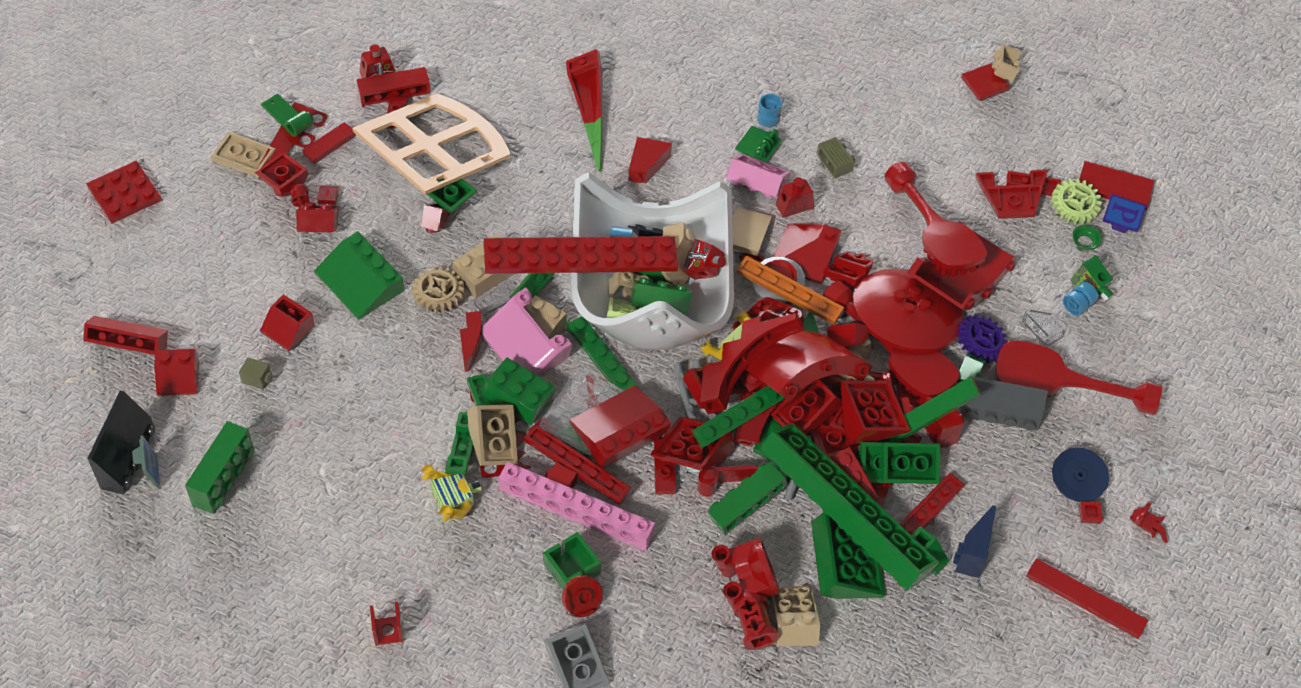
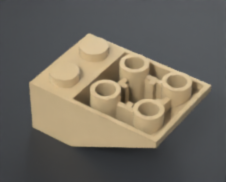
M779 587L780 594L771 596L774 628L777 629L779 634L776 646L819 645L820 621L812 587Z

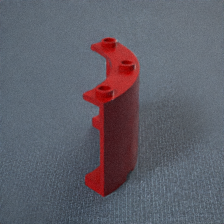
M976 232L974 233L986 248L987 256L986 260L982 263V267L976 268L975 272H970L968 268L966 275H961V269H958L957 276L953 277L951 276V270L948 269L947 275L942 276L940 274L941 270H936V265L931 264V259L917 257L907 273L962 310H971L983 299L987 300L991 296L992 290L1008 271L1011 272L1017 264L1015 256L1008 254Z
M803 331L774 343L751 361L745 370L791 402L801 390L820 378L831 375H848L858 380H863L873 366L828 336L818 332Z

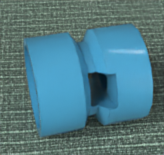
M766 94L760 98L757 120L762 126L773 127L779 123L782 107L780 97L774 94Z
M1081 282L1066 294L1062 301L1069 313L1079 316L1088 307L1093 305L1099 296L1093 285L1088 282Z

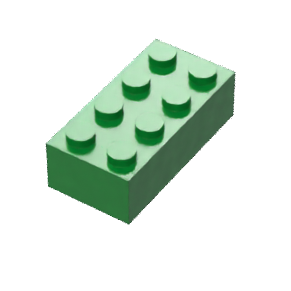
M226 421L185 484L192 506L214 514L217 508L222 506L225 495L234 486L235 479L238 475L242 474L247 460H250L254 455L255 450L249 429Z

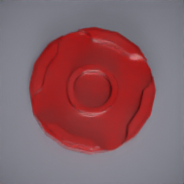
M580 575L571 579L566 584L562 593L564 608L571 615L579 618L588 617L595 613L603 599V590L600 583L587 575Z

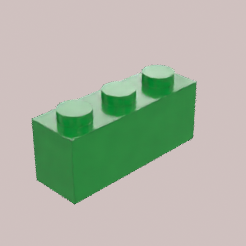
M639 278V280L633 281L629 302L632 306L644 307L656 301H663L682 314L688 315L692 292L685 285L677 284L674 287L669 286L668 282L658 281L657 284L651 283L650 279Z

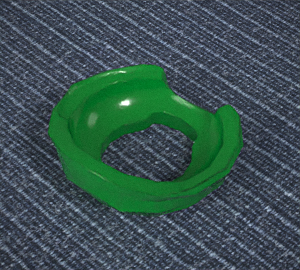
M1080 225L1073 231V240L1082 250H1094L1101 243V234L1098 229L1092 226ZM1081 236H1087L1092 240V244L1090 246H1082L1077 240Z

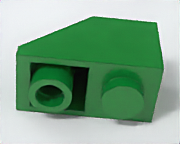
M920 526L911 536L939 561L932 571L937 576L949 563V559L938 540Z

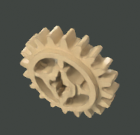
M439 266L438 270L431 267L430 272L424 269L425 275L418 273V279H414L412 296L415 298V303L420 304L421 309L427 308V312L434 309V313L437 314L438 309H441L445 313V308L452 310V305L458 306V301L463 300L464 282L461 281L460 275L456 276V271L450 273L448 267L445 271L442 270L441 266Z

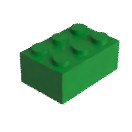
M506 357L486 380L482 396L497 405H513L514 415L532 426L552 401L556 387Z

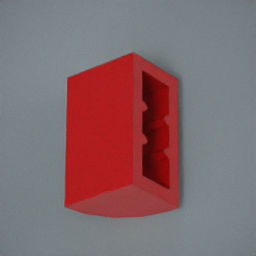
M858 323L828 327L827 336L843 347L859 346L865 342L869 329L868 326Z

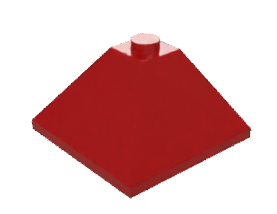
M788 224L773 257H785L793 260L801 266L805 279L822 284L825 277L823 276L824 269L830 265L839 245L842 230L824 224Z
M843 380L841 382L844 428L851 444L875 442L911 431L890 381Z
M680 416L650 455L657 459L704 471L724 461L734 449L732 431L701 448L692 430L705 422Z

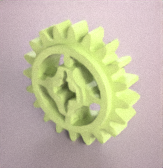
M1070 178L1068 183L1063 180L1061 185L1058 184L1056 189H1054L1051 207L1057 208L1055 214L1060 213V219L1067 218L1066 223L1072 220L1074 225H1076L1077 221L1083 225L1085 221L1090 223L1099 214L1102 204L1099 201L1101 195H1096L1098 190H1092L1093 185L1087 186L1085 180L1080 183L1077 178L1074 183ZM1070 194L1067 199H1063V195ZM1089 204V209L1083 210L1085 205Z

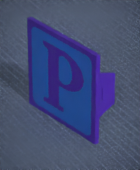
M1111 194L1103 222L1111 224L1113 230L1122 233L1128 230L1138 233L1146 205Z

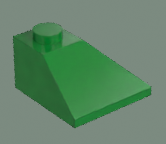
M440 179L437 182L439 183L441 181H444L445 179ZM460 179L426 195L452 213L475 195L477 190L463 179Z

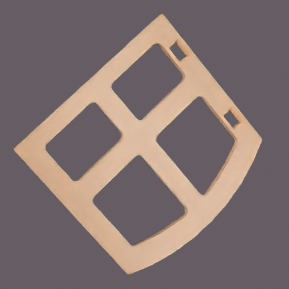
M434 94L353 127V132L425 195L510 158V152L503 138L485 118L467 106L440 94ZM437 107L459 117L465 122L433 136H427L411 123L408 118ZM393 125L409 137L414 144L397 151H392L372 133ZM478 131L489 145L491 152L460 164L444 151L440 145L470 132ZM421 153H427L447 171L430 179H424L405 160ZM440 179H445L444 181H441L439 183L437 182Z

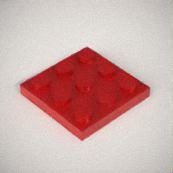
M137 160L86 183L87 188L111 224L162 201L160 194Z

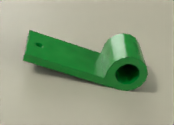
M278 93L261 103V106L294 137L313 126L314 119L309 112L301 111L298 113Z

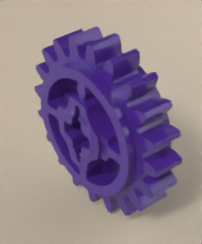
M977 314L973 317L969 315L958 327L960 330L958 332V337L960 338L958 343L964 345L961 349L967 350V354L982 360L986 359L988 364L992 360L996 362L1002 346L1008 342L1004 339L1007 334L1001 332L1004 328H998V322H991V317L987 320L984 315L980 318Z

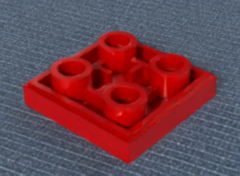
M991 63L963 73L961 76L962 80L979 101L1008 91L1010 87L1003 78L994 74L995 69L992 68Z

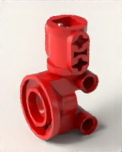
M761 538L730 549L725 545H717L713 548L711 555L721 574L728 578L737 574L740 582L732 581L727 583L723 588V594L732 607L734 615L739 617L745 636L743 638L744 647L748 650H758L772 645L779 639L777 629L772 626L767 611V598L780 594V588ZM765 636L764 641H760L759 638Z

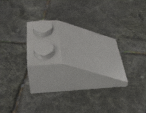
M585 623L543 639L563 688H601L609 684Z

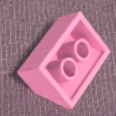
M741 153L732 159L726 179L731 180L730 182L734 185L740 186L742 184L747 186V189L757 192L758 190L763 192L764 196L774 198L779 195L781 187L785 185L790 171Z

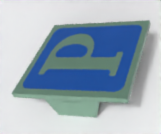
M140 436V447L132 451L133 463L142 464V471L145 473L147 480H150L155 487L161 489L157 454L145 438Z

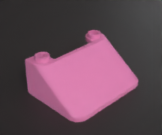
M524 288L516 293L483 325L481 334L502 362L508 357L540 377L570 357L572 343L562 335H555L551 339L546 336L525 310V307L531 303L532 295L527 288Z

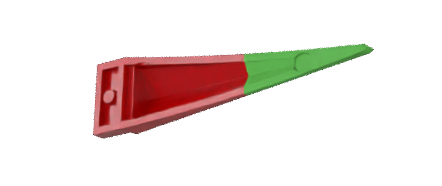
M595 49L567 60L566 68L586 128L597 170L601 172L603 68L601 66L600 53Z

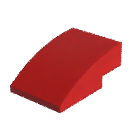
M691 368L682 379L700 409H704L700 403L703 368ZM739 379L734 384L728 403L739 400L741 396L748 393Z

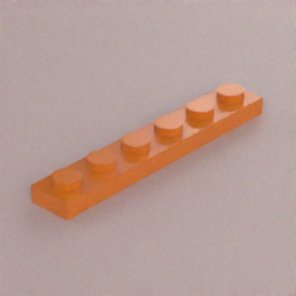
M745 256L736 269L737 274L833 325L836 324L844 312L843 306L748 256Z

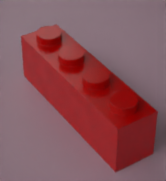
M426 67L356 79L362 106L388 102L390 96L410 98L431 94Z
M93 316L84 323L83 341L152 355H155V350H165L167 348L168 330L98 316Z

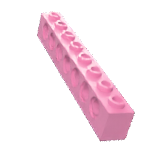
M507 462L498 477L499 490L645 551L654 536V522Z

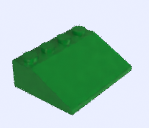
M359 231L342 240L314 270V273L358 320L405 291L403 277Z
M824 512L812 520L811 526L820 595L835 599L885 597L881 565L871 558L859 544L852 540V537L845 530L841 529Z

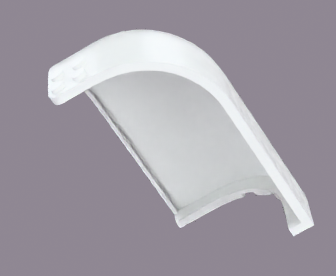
M590 172L575 179L573 237H610L611 226L628 228V225L635 227L636 224H639L649 230H652V228L663 230V227L684 222L692 230L696 239L714 245L724 252V257L726 258L725 266L719 268L714 278L694 280L688 277L685 286H688V289L692 292L688 315L682 314L666 302L656 301L624 316L607 318L610 297L630 301V296L628 298L623 297L622 286H619L612 296L608 295L609 278H612L616 272L572 273V297L582 317L620 342L647 350L675 348L721 329L731 316L734 302L731 189L719 181L686 198L671 201L670 205L659 206V203H633L632 199L615 192ZM633 232L632 237H638V235Z

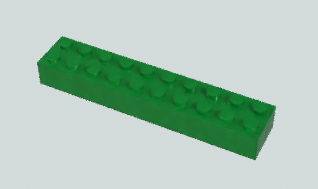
M794 423L771 432L760 448L766 457L778 465L780 470L787 474L796 486L800 487L812 501L822 508L826 515L830 516L841 529L845 530L852 537L855 543L859 544L871 558L875 559L882 566V569L897 581L899 586L908 591L930 575L939 561Z

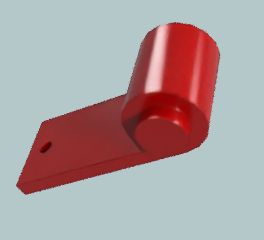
M758 465L710 467L700 471L697 490L702 496H712L717 491L718 482H741L746 477H751L755 474Z

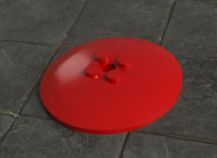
M886 269L876 271L864 277L857 284L852 298L854 313L862 325L868 326V332L883 343L909 352L927 353L942 350L957 340L958 332L960 331L958 327L964 320L962 309L907 273L908 270Z

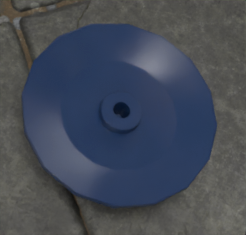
M1085 448L1065 450L1055 459L1052 467L1053 482L1058 491L1068 499L1077 502H1091L1099 498L1107 489L1109 482L1108 468L1103 459L1091 450Z

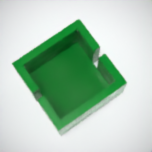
M578 532L562 541V556L559 543L543 552V564L562 590L576 576L587 575L595 578L601 574V561Z

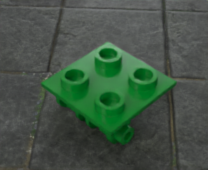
M751 126L735 147V150L767 163L781 144L782 139L778 138L779 132L776 129L770 130L767 133Z

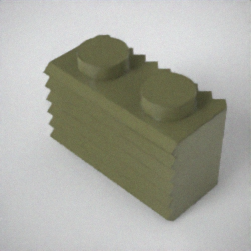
M837 137L818 144L817 156H819L834 178L853 171L855 158L846 151L845 144L840 142Z

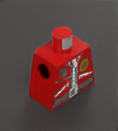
M374 44L370 46V51L361 54L359 72L362 78L395 72L385 47Z
M695 239L682 272L694 280L714 278L719 268L724 267L726 264L725 254L714 245Z

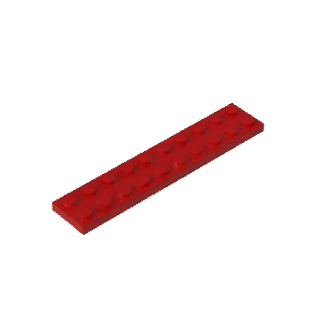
M675 236L484 238L485 274L678 271Z

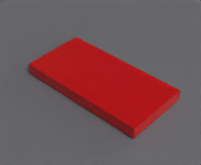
M1084 161L1079 178L1080 183L1085 180L1087 186L1092 184L1091 189H1097L1096 195H1101V198L1110 200L1111 194L1144 204L1146 205L1145 210L1148 208L1154 184L1152 179Z

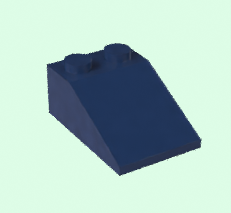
M992 505L965 535L963 543L959 542L953 559V564H956L955 572L977 578L980 577L987 560L997 506Z

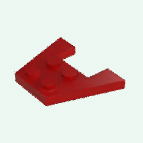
M1031 170L1029 173V185L995 186L993 172L976 173L975 178L998 219L1035 217L1048 170Z

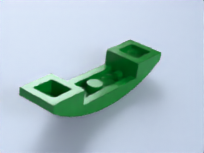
M459 412L456 433L451 453L448 456L445 473L462 475L467 473L474 445L468 429V416L466 412Z

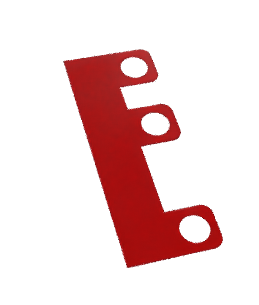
M296 102L292 105V108L298 113L306 111L311 115L320 114L323 120L319 123L313 122V125L317 127L324 125L327 114ZM280 126L270 144V147L276 148V150L263 166L283 152L288 154L293 144L306 148L315 141V136L302 132L294 137ZM301 136H308L311 142L303 145L299 142V138ZM268 148V150L266 151V153H265L263 159L261 160L260 164H261L262 161L265 159V157L267 156V154L270 152L271 149Z

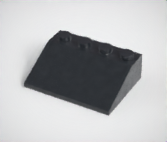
M121 390L87 459L100 489L124 495L126 488H129L131 485L134 471L140 465L133 463L132 451L140 447V436H143L147 442L149 441V438L155 433V426L151 417Z

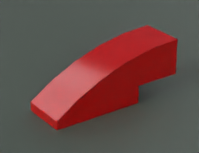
M481 311L466 312L467 328L460 329L465 372L470 370L479 352L482 338Z

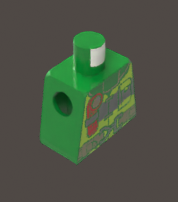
M1096 255L1084 262L1071 279V282L1076 286L1081 282H1088L1093 285L1098 295L1105 302L1114 296L1108 288L1113 278Z

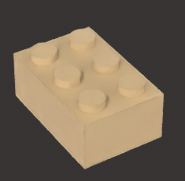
M495 234V235L492 236L491 238H501V237H500L498 234ZM483 243L452 262L453 271H456V276H461L464 287L476 299L515 274H485Z

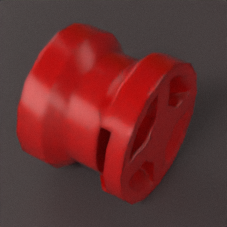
M297 184L291 187L290 194L293 206L301 207L305 202H310L307 186Z

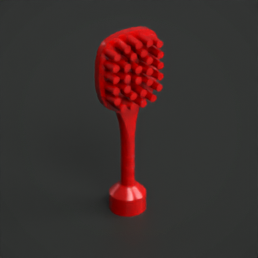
M897 162L886 171L885 181L893 192L898 194L906 193L923 215L927 224V228L922 233L923 252L927 253V258L931 259V264L936 265L935 269L941 270L940 274L942 276H946L949 269L951 270V276L955 277L957 276L958 269H961V275H966L968 268L972 273L975 272L976 268H981L982 263L986 260L987 251L979 237L966 225L947 221L930 207L915 188L917 174L908 163Z
M841 281L832 283L822 296L843 306L844 312L861 324L853 310L852 290ZM880 341L889 352L888 366L890 373H892V380L898 379L897 385H902V387L905 385L904 391L906 393L912 391L913 399H917L920 396L922 404H924L926 397L934 398L957 383L959 378L958 369L940 351L927 353L909 352L894 348Z
M1006 342L1002 346L996 362L997 381L1047 390V397H1051L1063 387L1084 388L1130 399L1138 412L1150 415L1156 414L1161 399L1162 385L1144 382L1134 389L1087 377L1067 368L1059 353L1030 342Z

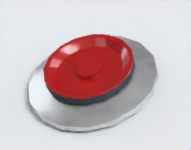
M771 257L760 262L805 286V274L801 266L793 260L785 257ZM752 282L756 294L761 298L769 297L782 303L788 302V300Z

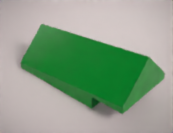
M860 443L856 457L871 483L940 484V444Z

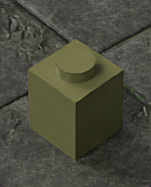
M247 357L239 371L242 383L262 390L272 378V372L268 363Z

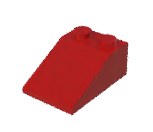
M820 378L801 390L791 402L784 399L770 415L782 427L794 423L806 435L832 417L842 406V399Z

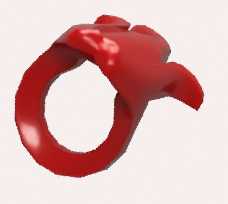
M1148 501L1143 508L1133 510L1130 520L1134 524L1149 532L1152 538L1155 537V531L1158 532L1163 542L1168 543L1165 529L1159 524L1163 522L1165 516L1157 517L1148 512L1152 505L1151 502Z

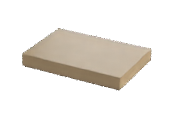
M228 132L211 155V160L259 178L255 172L262 168L276 148ZM268 148L271 149L270 152H269V153L267 154V156L265 157V159H264V160L262 161V163L260 164V162H261V160L263 159V157H264L266 151L268 150Z
M737 207L732 218L733 250L758 256L772 216Z

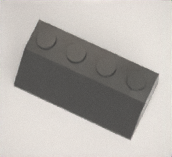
M969 376L974 379L981 395L961 406L960 414L963 417L1038 431L1043 417L1048 394L1047 390Z

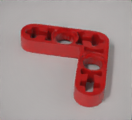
M769 297L760 299L746 312L750 318L758 316L763 321L767 318L775 319L796 313L801 322L804 323L801 310ZM738 320L734 323L733 330L741 325Z

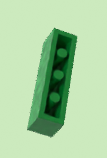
M771 461L761 465L755 474L743 479L740 486L735 490H729L721 501H716L710 506L707 511L709 518L724 535L728 534L787 486L786 478Z

